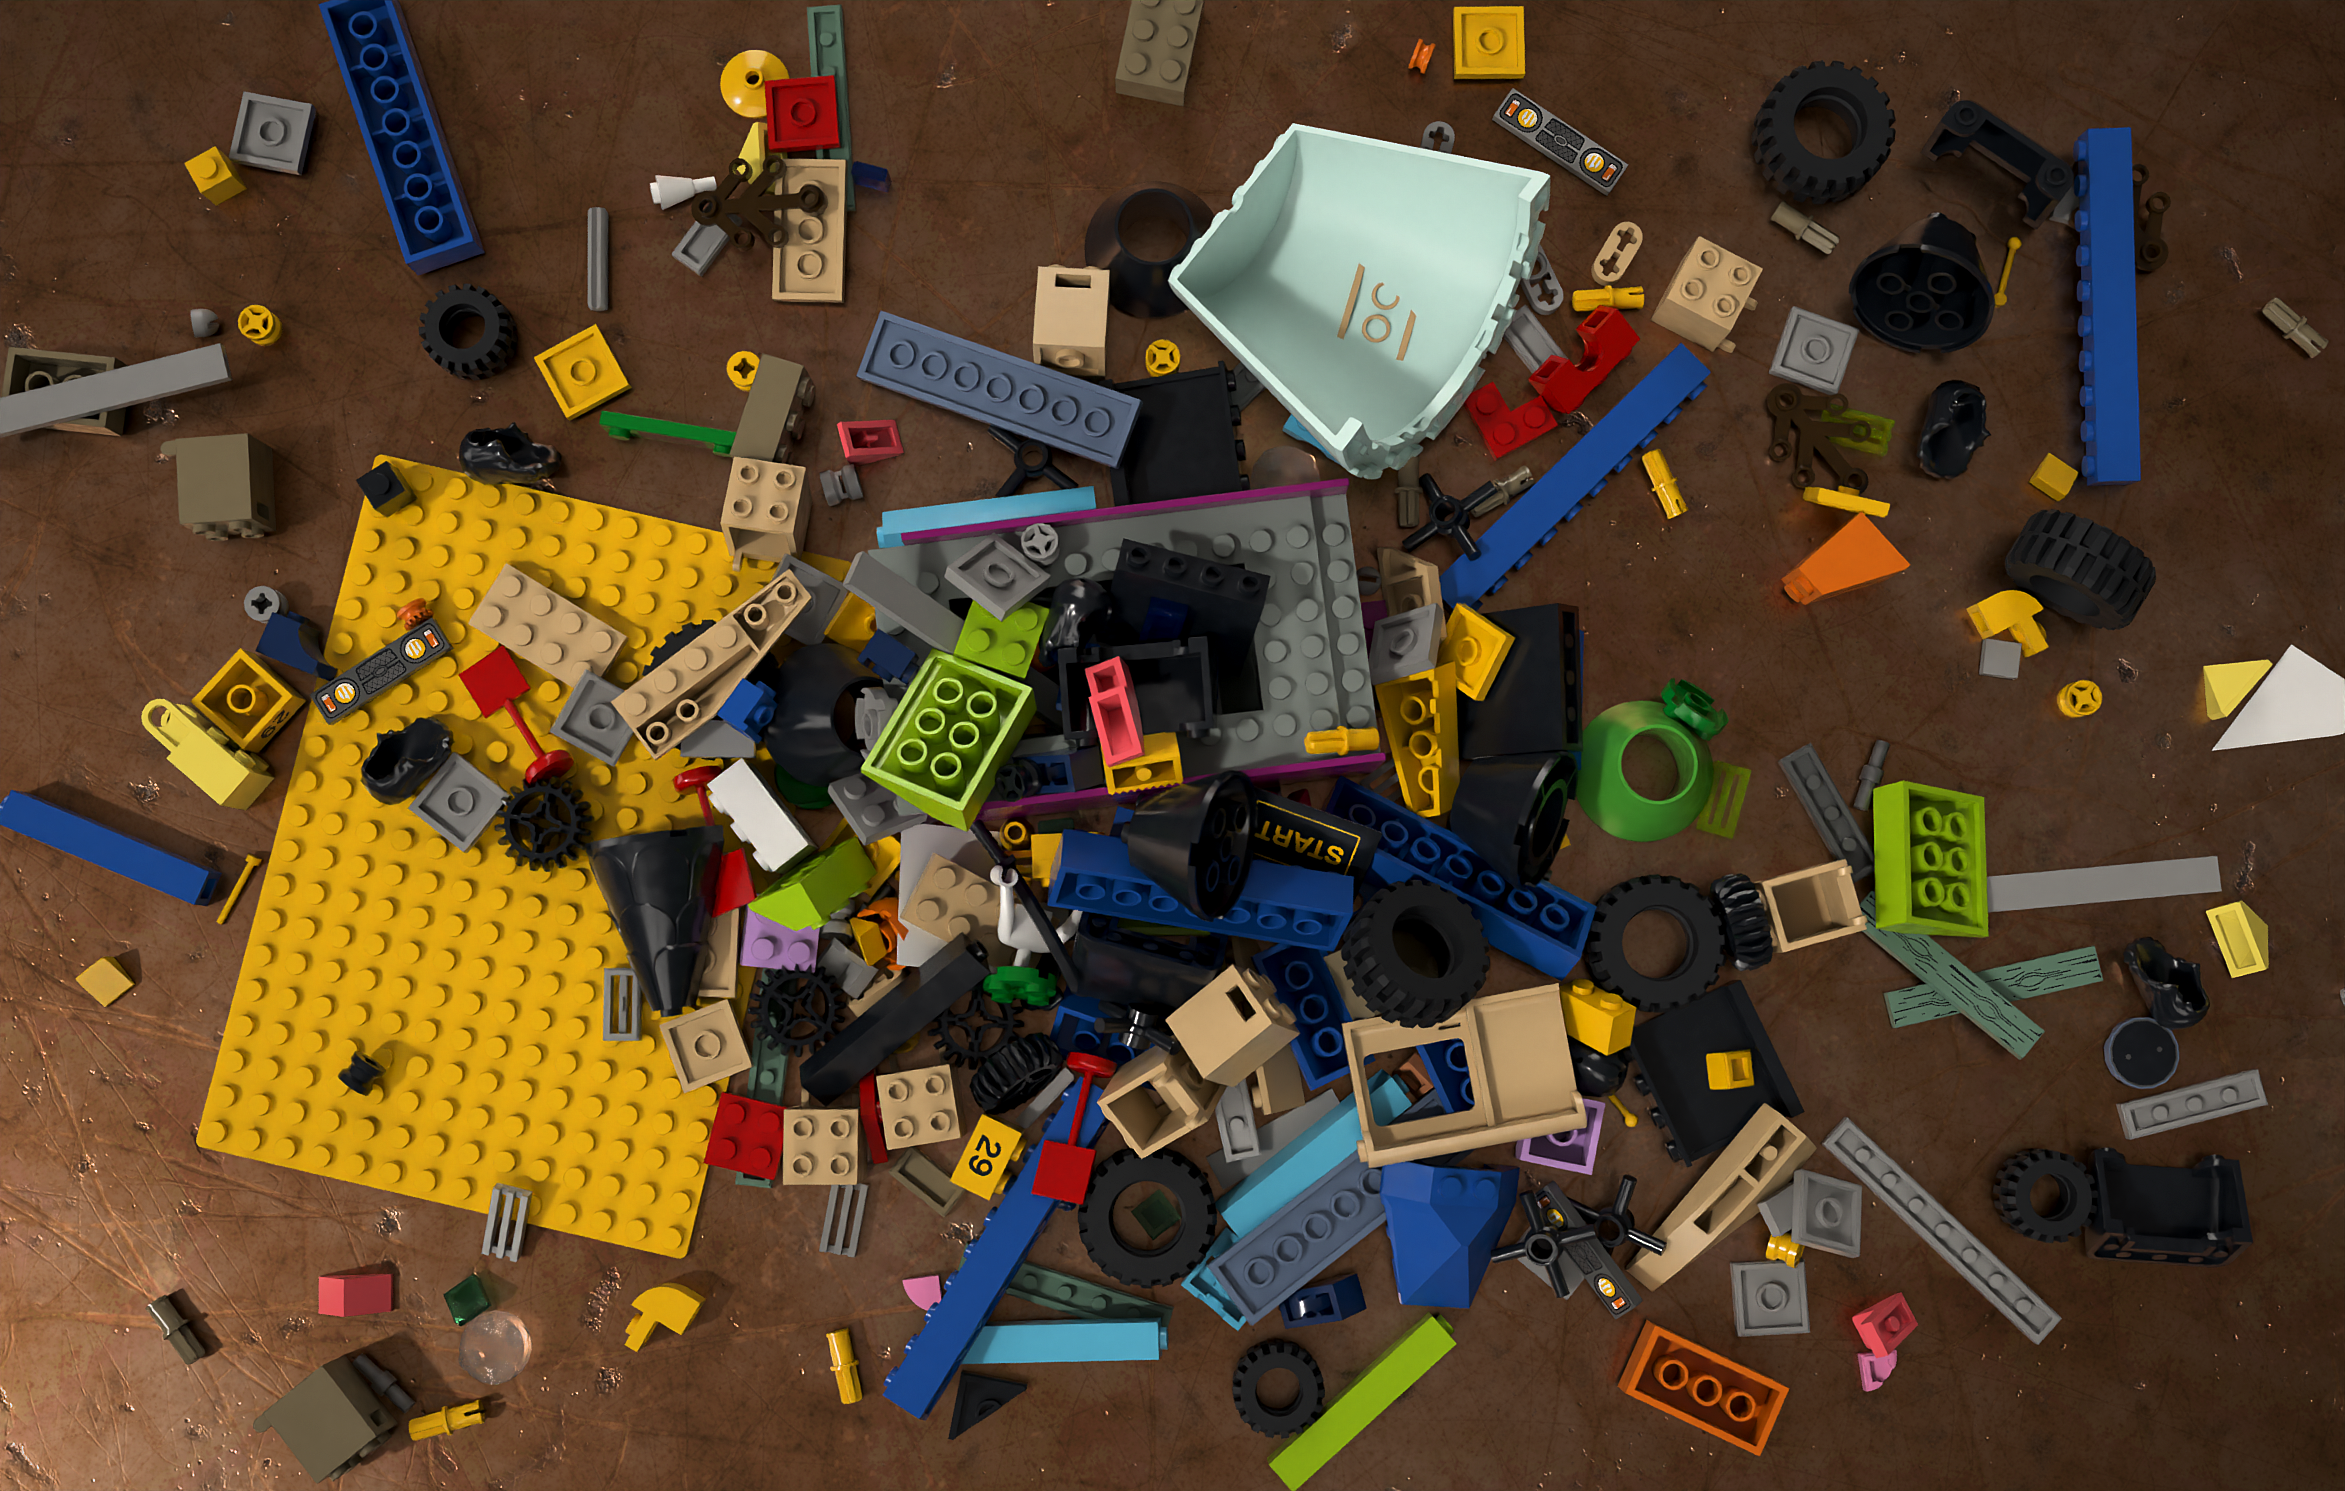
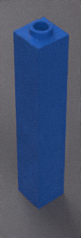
M11 790L10 794L0 804V825L193 905L208 906L222 874L219 871L27 792Z

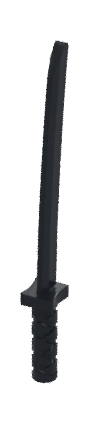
M982 820L975 821L971 825L970 830L981 842L984 849L988 851L990 857L994 859L993 861L996 865L1002 866V876L1006 879L1008 869L1016 870L1018 880L1013 886V891L1041 934L1071 993L1077 994L1078 971L1037 898L1016 868L1017 859L1013 854L1008 857L1004 853L1005 851L998 845L990 831L986 829Z

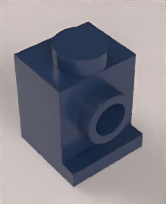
M879 628L857 658L866 668H868L871 662L874 663L872 671L889 683L893 678H896L908 685L920 667L916 664L919 659L916 653Z

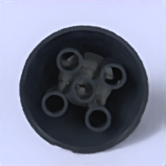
M1934 212L1930 213L1927 218L1914 222L1870 254L1858 265L1849 285V295H1851L1854 305L1852 311L1860 324L1869 333L1886 344L1914 353H1920L1921 349H1941V353H1949L1965 348L1977 341L1986 332L1992 321L1995 298L1976 246L1977 238L1975 234L1968 231L1958 222L1948 219L1946 215Z
M1229 770L1154 793L1139 794L1131 822H1125L1121 832L1122 843L1128 844L1130 865L1143 873L1201 920L1214 922L1215 918L1224 919L1238 902L1253 862L1255 850L1248 849L1251 828H1258V806L1253 783L1245 773Z

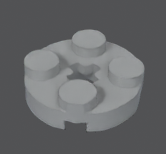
M882 687L862 688L861 692L865 694V697L857 698L855 729L857 739L865 740L867 749L860 750L865 760L898 707L897 699L889 698L887 692Z

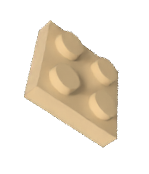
M725 999L659 1025L684 1093L754 1067L730 999Z

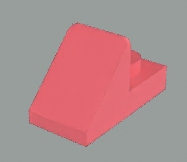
M1902 1292L1894 1294L1852 1317V1321L1865 1346L1868 1349H1872L1876 1359L1888 1356L1918 1326Z

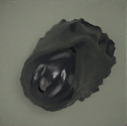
M1949 380L1941 383L1931 393L1916 454L1920 459V467L1926 474L1932 475L1935 478L1945 477L1946 479H1953L1960 473L1966 472L1968 469L1967 464L1970 463L1973 452L1978 447H1983L1984 440L1991 436L1990 432L1985 428L1987 404L1985 395L1980 391V387L1963 380Z
M512 422L506 429L491 430V428L470 431L461 441L459 449V461L463 472L471 479L484 485L535 483L541 477H549L553 472L559 471L562 460L561 453L556 451L554 446L533 442L528 437V433L522 432L515 422Z
M1076 577L1064 580L1057 586L1052 597L1048 618L1039 638L1040 654L1038 659L1042 666L1047 668L1058 663L1057 649L1073 647L1084 649L1093 634H1111L1114 632L1109 626L1113 608L1112 601L1101 584L1085 577Z
M420 717L402 731L394 732L391 729L387 733H377L378 743L362 765V778L360 781L371 796L379 802L394 805L407 800L429 776L445 763L448 754L451 753V746L455 743L453 732L447 725L439 722L434 717Z
M2152 937L2136 938L2134 942L2126 946L2123 953L2125 957L2124 962L2129 964V971L2133 975L2140 995L2145 1000L2151 1016L2160 1026L2170 1030H2181L2194 1026L2205 1017L2210 1007V1002L2200 980L2199 963L2186 961L2180 957L2174 958L2173 955L2166 952L2165 947L2158 940H2154Z
M1567 1035L1576 1087L1581 1096L1600 1098L1612 1096L1623 1086L1628 1072L1629 1063L1625 1054L1619 1050L1606 1056Z

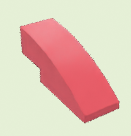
M1117 656L1084 669L1092 695L1088 698L1107 766L1110 768L1145 755L1141 718L1129 666Z

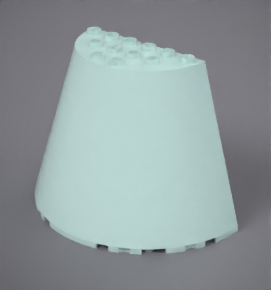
M1292 123L1285 134H1281L1276 139L1273 149L1265 159L1260 160L1256 164L1253 174L1246 183L1236 189L1232 197V205L1234 206L1229 211L1224 209L1223 212L1216 214L1211 227L1202 238H1198L1194 242L1188 256L1181 264L1173 268L1168 282L1173 292L1342 467L1357 477L1378 479L1381 478L1382 470L1388 467L1399 470L1406 465L1412 456L1416 457L1423 451V447L1418 444L1425 437L1434 440L1461 408L1484 374L1485 370L1479 367V364L1487 356L1486 352L1489 351L1495 354L1500 346L1504 332L1510 326L1517 311L1514 307L1517 305L1520 296L1515 292L1521 277L1526 280L1530 279L1537 259L1538 245L1543 237L1546 225L1538 221L1542 210L1547 211L1549 209L1550 175L1540 171ZM1360 263L1365 269L1344 339L1337 337ZM1381 282L1384 284L1376 291L1375 297L1377 302L1384 306L1391 305L1396 300L1397 295L1400 299L1395 307L1389 310H1382L1374 305L1372 291L1377 284ZM1412 310L1416 315L1404 360H1396L1410 311ZM1381 315L1388 320L1390 333L1385 340L1375 343L1364 337L1362 325L1367 317ZM1379 319L1370 320L1366 324V332L1371 338H1381L1386 333V325Z

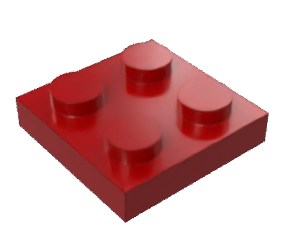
M834 75L764 81L768 144L771 153L841 148L837 84Z
M723 1091L703 1163L775 1180L783 1153L784 1109L790 1107Z

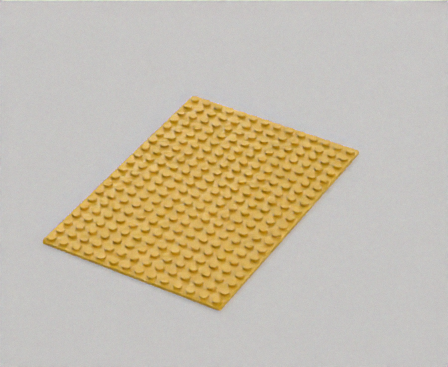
M378 455L374 459L372 470L385 461L389 462L400 470L417 499L387 518L373 508L365 495L323 657L331 666L338 669L334 677L335 679L409 632L404 628L406 622L399 620L396 615L402 607L418 598L426 600V609H432L434 612L432 618L437 621L454 649L334 725H328L311 699L196 1143L199 1147L485 1214L489 1213L492 1190L497 1183L533 1191L527 1220L528 1224L673 1258H684L689 1251L709 1169V1164L703 1162L721 1093L728 1091L731 1076L684 1093L659 1025L725 999H730L742 1031L750 1001L748 996L749 993H752L758 967L742 966L739 964L737 998L698 996L696 1005L682 1007L683 1014L661 1017L660 1010L652 1011L642 990V1041H603L604 968H631L625 956L628 951L609 914L607 903L591 870L586 850L578 847L574 849L579 856L577 861H572L565 856L567 867L564 869L559 868L554 861L552 872H545L542 864L538 871H531L529 862L523 867L516 864L518 855L512 858L505 855L506 850L511 844L499 845L498 840L505 836L506 832L495 831L494 827L497 824H504L505 819L496 817L468 853H464L408 809L438 770L429 776L407 800L399 804L388 805L376 800L366 790L360 781L362 778L361 768L372 749L378 743L377 733H387L391 729L394 732L402 731L410 723H414L417 718L434 717L439 722L447 725L453 732L455 743L451 746V753L448 754V758L453 752H457L512 795V800L515 798L510 791L512 786H516L524 791L522 780L525 779L526 769L537 757L505 706L488 718H485L458 674L502 646L501 643L471 626L468 622L506 563L629 638L604 678L624 691L645 677L642 675L644 666L651 665L654 657L650 654L655 646L661 648L666 643L664 639L666 635L671 631L675 634L682 631V625L690 622L695 625L701 624L702 620L713 619L719 622L767 586L780 563L744 558L741 571H733L734 556L729 555L723 532L513 484L484 485L471 479L465 473L387 455ZM806 551L802 552L801 557L802 562L842 583L852 564L849 561ZM783 634L771 648L770 652L777 659L779 668L788 655L807 645ZM827 636L822 641V643L837 644ZM505 646L531 687L529 691L512 701L544 753L558 749L566 750L574 760L573 766L560 777V786L566 780L572 782L573 787L570 793L577 789L584 792L583 797L577 803L587 801L591 804V807L584 811L583 815L594 816V822L584 824L585 829L593 831V836L582 835L581 841L590 843L628 835L706 826L698 794L683 795L677 793L672 779L685 771L703 766H720L723 773L741 758L728 760L716 758L713 761L702 758L681 757V751L673 748L656 761L635 733H633L616 765L613 767L549 732L574 688ZM317 677L314 691L330 681ZM716 715V716H715L713 719H711V720H723V719H722L721 717H719L718 715ZM760 741L759 744L756 743V758L743 759L754 764L791 814L795 816L797 806L788 803L778 791L774 779L776 763L769 754L765 743ZM711 790L706 791L707 796L711 795L713 792ZM545 795L532 799L523 808L521 813L530 814L538 808L540 801H544ZM557 797L556 804L559 805V818L563 822L571 823V815L567 805ZM708 797L715 825H723V852H733L744 848L756 893L764 892L780 878V873L770 872L769 870L765 871L753 856V853L757 851L753 844H749L747 841L743 842L730 826L735 822L730 815L727 816L724 812L720 813ZM505 806L502 811L506 812L508 806ZM546 815L545 819L540 818L539 821L530 819V822L536 823L543 828L549 829L550 826L560 827V825L547 820ZM518 824L523 842L532 850L534 843L530 842V829L526 825ZM559 833L551 839L550 845L545 847L544 853L558 848L566 840L568 834ZM745 905L741 907V926H740L739 956H740V947H741V938H742V929H743ZM614 975L613 1033H619L620 975ZM628 975L627 1033H632L633 975ZM355 1051L368 1055L386 1070L382 1078H378L373 1082V1090L368 1096L352 1090L338 1078L340 1071L348 1068L352 1063L351 1056ZM504 1194L502 1196L499 1217H503L506 1195ZM515 1197L511 1220L517 1221L520 1198Z

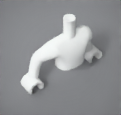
M996 865L992 868L990 877L993 883L1000 886L998 938L1002 943L1017 949L1013 966L1028 967L1032 952H1051L1024 906L1017 903L1014 908L1013 886L1018 880L1016 870L1008 869L1006 879L1002 881L1003 868L1000 865ZM1044 910L1051 922L1053 912ZM1073 910L1066 922L1056 930L1063 944L1077 932L1083 911Z

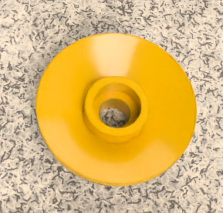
M749 50L736 55L725 66L721 75V93L727 105L735 113L746 118L767 117L764 81L790 78L786 67L776 56L762 50ZM750 76H759V81L756 84L747 83Z

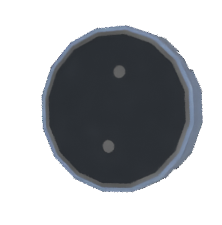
M2149 1017L2128 1018L2118 1023L2112 1029L2113 1031L2109 1038L2106 1039L2104 1056L2108 1069L2117 1080H2120L2127 1086L2137 1089L2155 1088L2166 1083L2176 1071L2180 1059L2179 1045L2173 1032L2168 1028L2160 1026L2154 1019Z

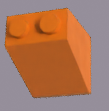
M1861 511L1836 529L1781 580L1786 584L1784 586L1785 591L1794 601H1801L1804 605L1885 581L1904 571L1910 564Z

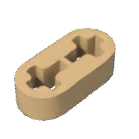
M1622 222L1611 232L1591 268L1592 277L1598 284L1612 286L1620 280L1643 240L1642 231L1636 224ZM1626 232L1632 235L1630 238L1632 243H1628L1623 251L1618 250L1617 246L1621 241L1620 236H1623ZM1612 256L1617 259L1613 266V271L1617 274L1611 272L1606 276L1602 273L1604 269L1602 265H1606Z
M883 967L877 971L857 999L847 994L845 1002L855 1016L859 1017L907 978L910 973L906 968L896 971Z

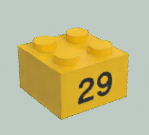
M240 648L190 702L243 750L259 753L307 700L255 653Z
M984 1112L957 1164L950 1182L987 1200H990L994 1193L1001 1195L1012 1174L1006 1170L1010 1160L1017 1162L1028 1142L1027 1139L1022 1137L1026 1129L998 1115L986 1114Z

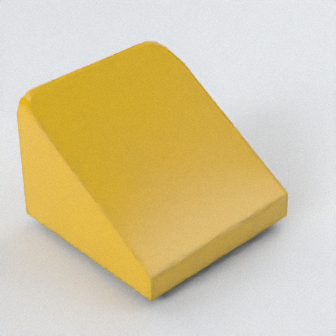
M2048 453L2029 480V483L2058 502L2067 496L2078 472L2051 453Z
M854 917L849 920L859 951L867 966H872L887 955L877 923Z
M113 956L100 958L76 977L77 982L104 1007L109 1006L135 985Z
M1750 1050L1710 1053L1706 1055L1710 1089L1720 1090L1754 1086Z

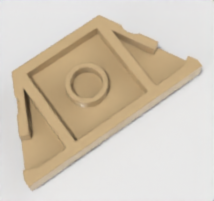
M1392 547L1377 548L1383 598L1386 600L1388 617L1437 603L1443 610L1437 565ZM1444 614L1442 620L1439 645L1447 637L1446 620Z

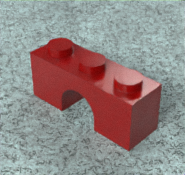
M1598 305L1575 329L1582 337L1585 346L1583 357L1576 365H1573L1570 359L1551 354L1528 378V381L1551 409L1570 414L1571 411L1578 409L1592 389L1607 379L1608 373L1614 366L1631 354L1632 348L1640 338L1616 308Z

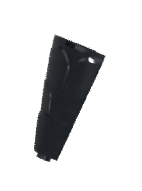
M723 825L642 833L585 843V850L589 858L591 870L607 903L612 921L628 951L625 956L652 1011L660 1010L661 1017L683 1014L682 1007L696 1005L709 946L706 939L716 898L715 887L724 846Z

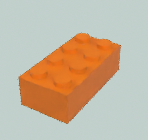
M1646 1320L1617 1386L1624 1393L1757 1456H1760L1790 1389L1777 1380L1649 1320Z

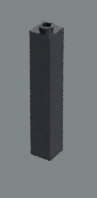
M961 932L799 1066L801 1086L827 1107L990 973L987 960L989 953L985 946L977 939L970 940Z

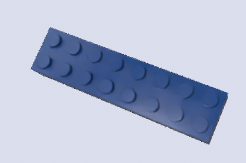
M329 0L318 4L406 264L419 276L485 253L399 0Z
M1340 775L1325 799L1321 811L1382 833L1365 875V881L1385 889L1389 884L1397 881L1405 883L1408 879L1421 880L1422 885L1429 881L1441 885L1440 890L1444 892L1448 889L1458 895L1457 900L1463 905L1467 903L1473 909L1471 914L1475 920H1480L1484 927L1481 934L1483 937H1487L1488 943L1491 946L1563 981L1581 958L1596 906L1544 879L1535 888L1527 886L1528 892L1515 889L1456 834Z
M1064 829L1051 866L1047 906L1334 952L1353 915L1354 877L1341 875L1334 871L1322 872L1305 869L1298 865L1286 866L1269 863L1261 859L1253 860L1243 892L1232 911L1224 919L1215 918L1214 922H1208L1198 918L1143 873L1132 867L1129 861L1128 844L1122 843L1121 836L1088 833L1081 829Z

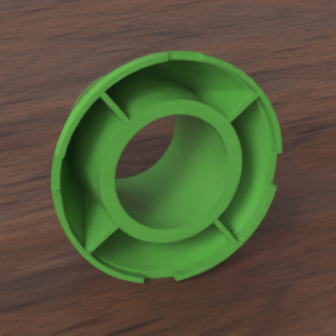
M1643 700L1621 703L1603 711L1583 730V752H1581V770H1578L1576 798L1582 810L1594 824L1617 838L1634 842H1649L1673 836L1688 827L1698 817L1710 796L1714 768L1707 741L1699 737L1693 731V727L1683 720L1678 722L1669 718L1663 711V708L1666 706L1665 704ZM1645 736L1656 739L1664 744L1674 757L1677 768L1676 781L1669 795L1662 801L1649 800L1639 796L1628 786L1624 779L1621 767L1622 755L1626 745L1633 737Z

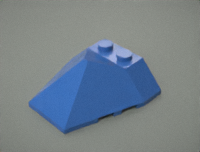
M1419 1159L1382 1166L1379 1194L1381 1204L1385 1208L1388 1224L1385 1225L1387 1237L1391 1241L1394 1257L1392 1258L1399 1302L1402 1305L1470 1308L1490 1263L1491 1250L1496 1249L1516 1204L1520 1167L1484 1164V1168L1431 1165Z

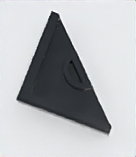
M962 1370L948 1439H956L960 1434L997 1411L1011 1399L1026 1391L1028 1382Z

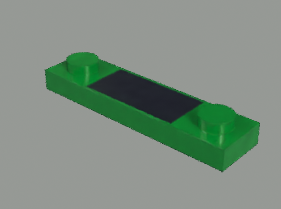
M603 410L601 411L599 425L606 432H609L608 436L615 439L630 440V436L713 449V454L723 457H731L729 454L737 433Z

